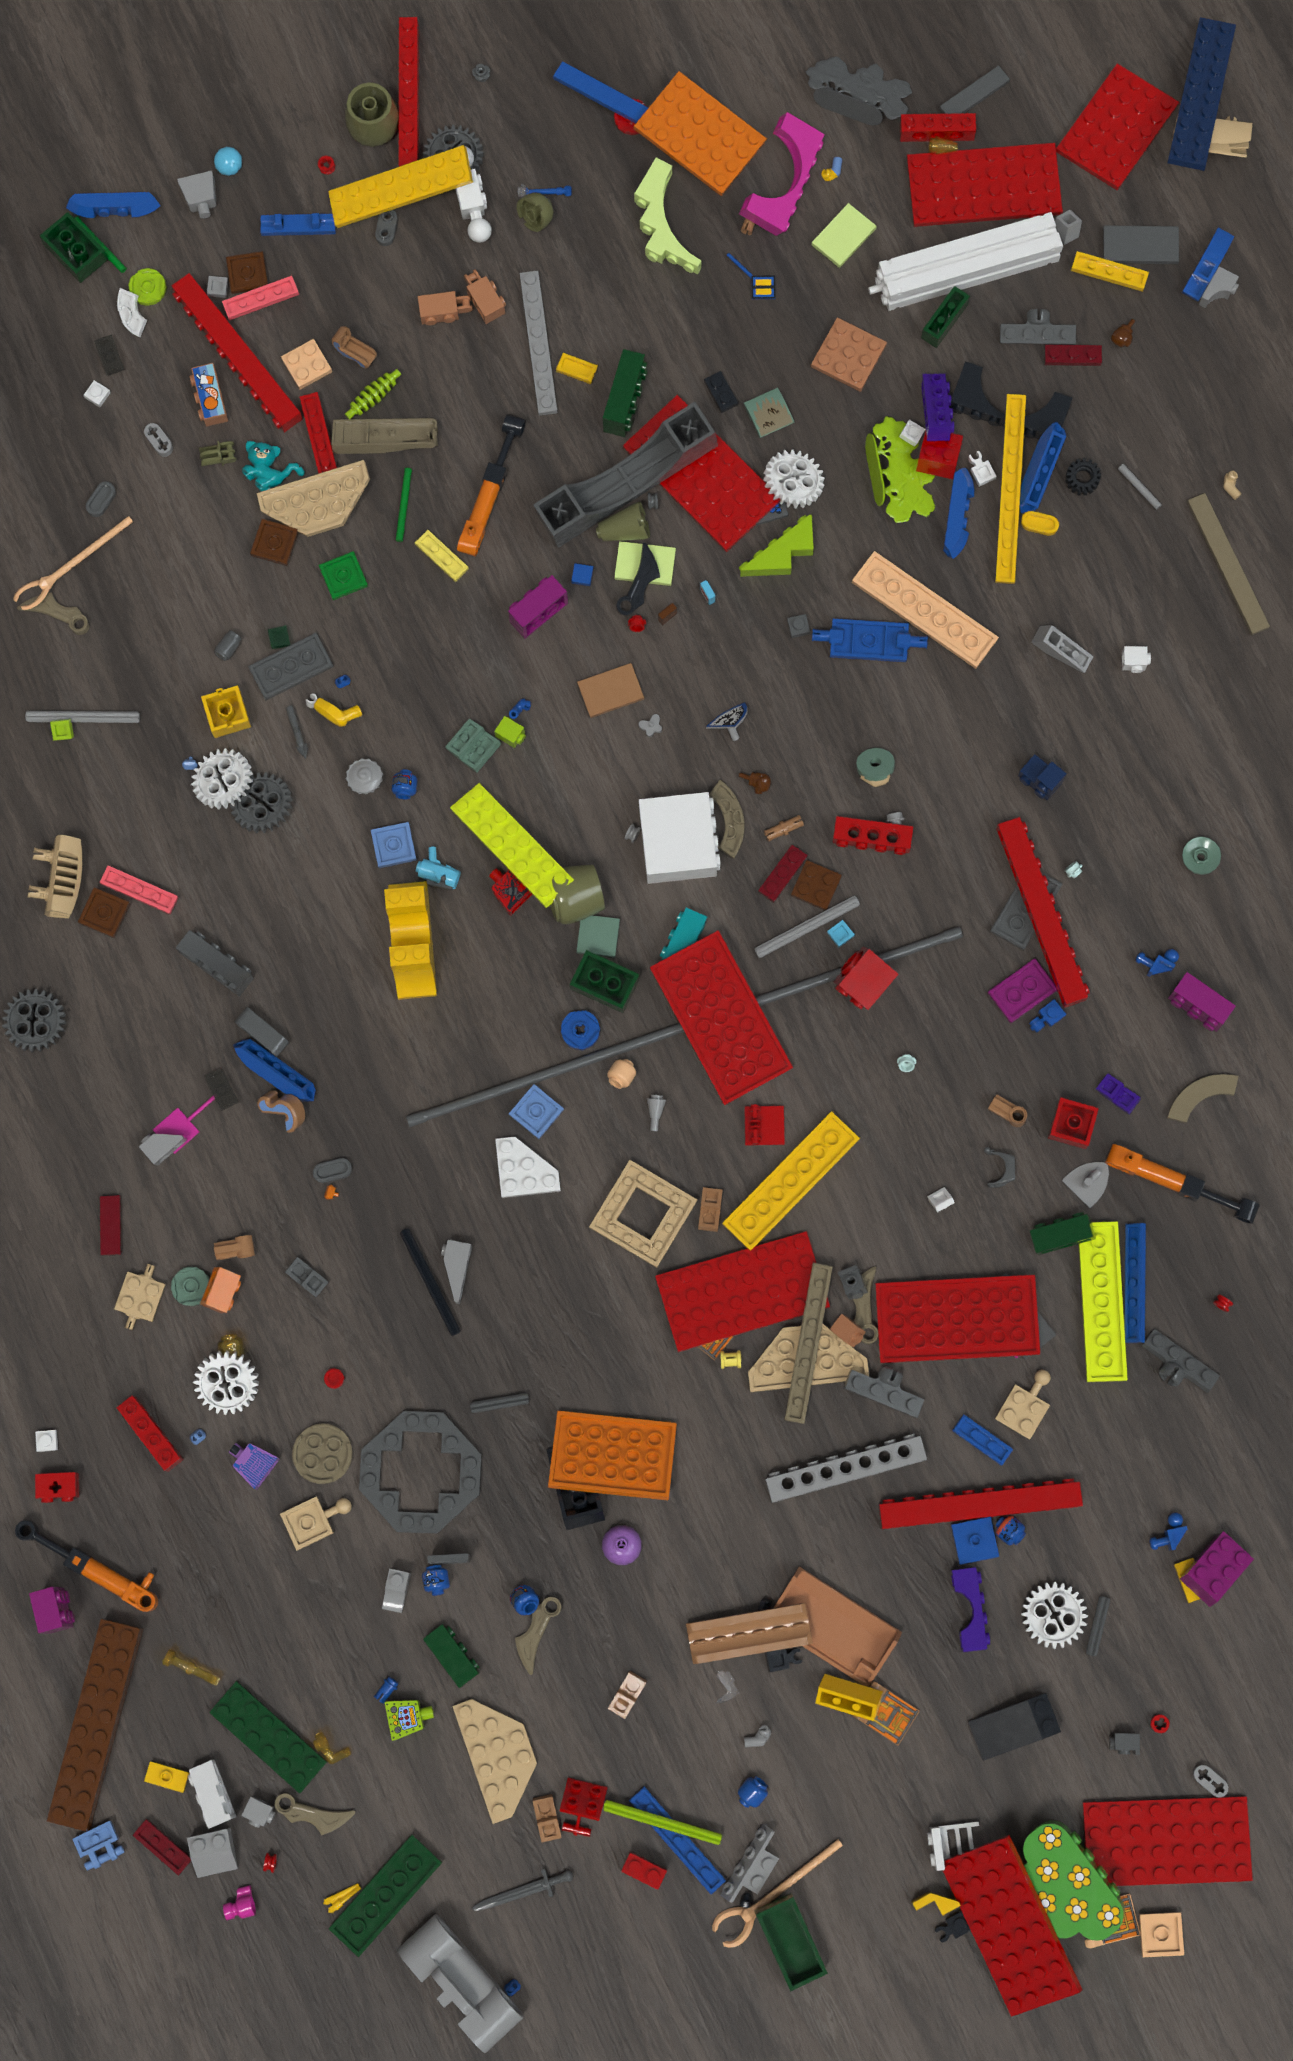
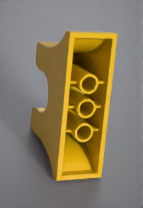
M427 881L388 885V889H384L391 933V947H389L390 965L395 978L398 1000L437 996Z

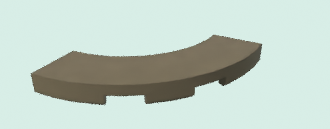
M719 780L709 794V797L713 798V801L720 808L725 821V832L718 849L732 859H735L743 841L744 816L735 794L725 783Z
M1227 1074L1212 1075L1193 1082L1175 1099L1167 1119L1187 1123L1191 1111L1202 1100L1216 1095L1234 1096L1239 1076Z

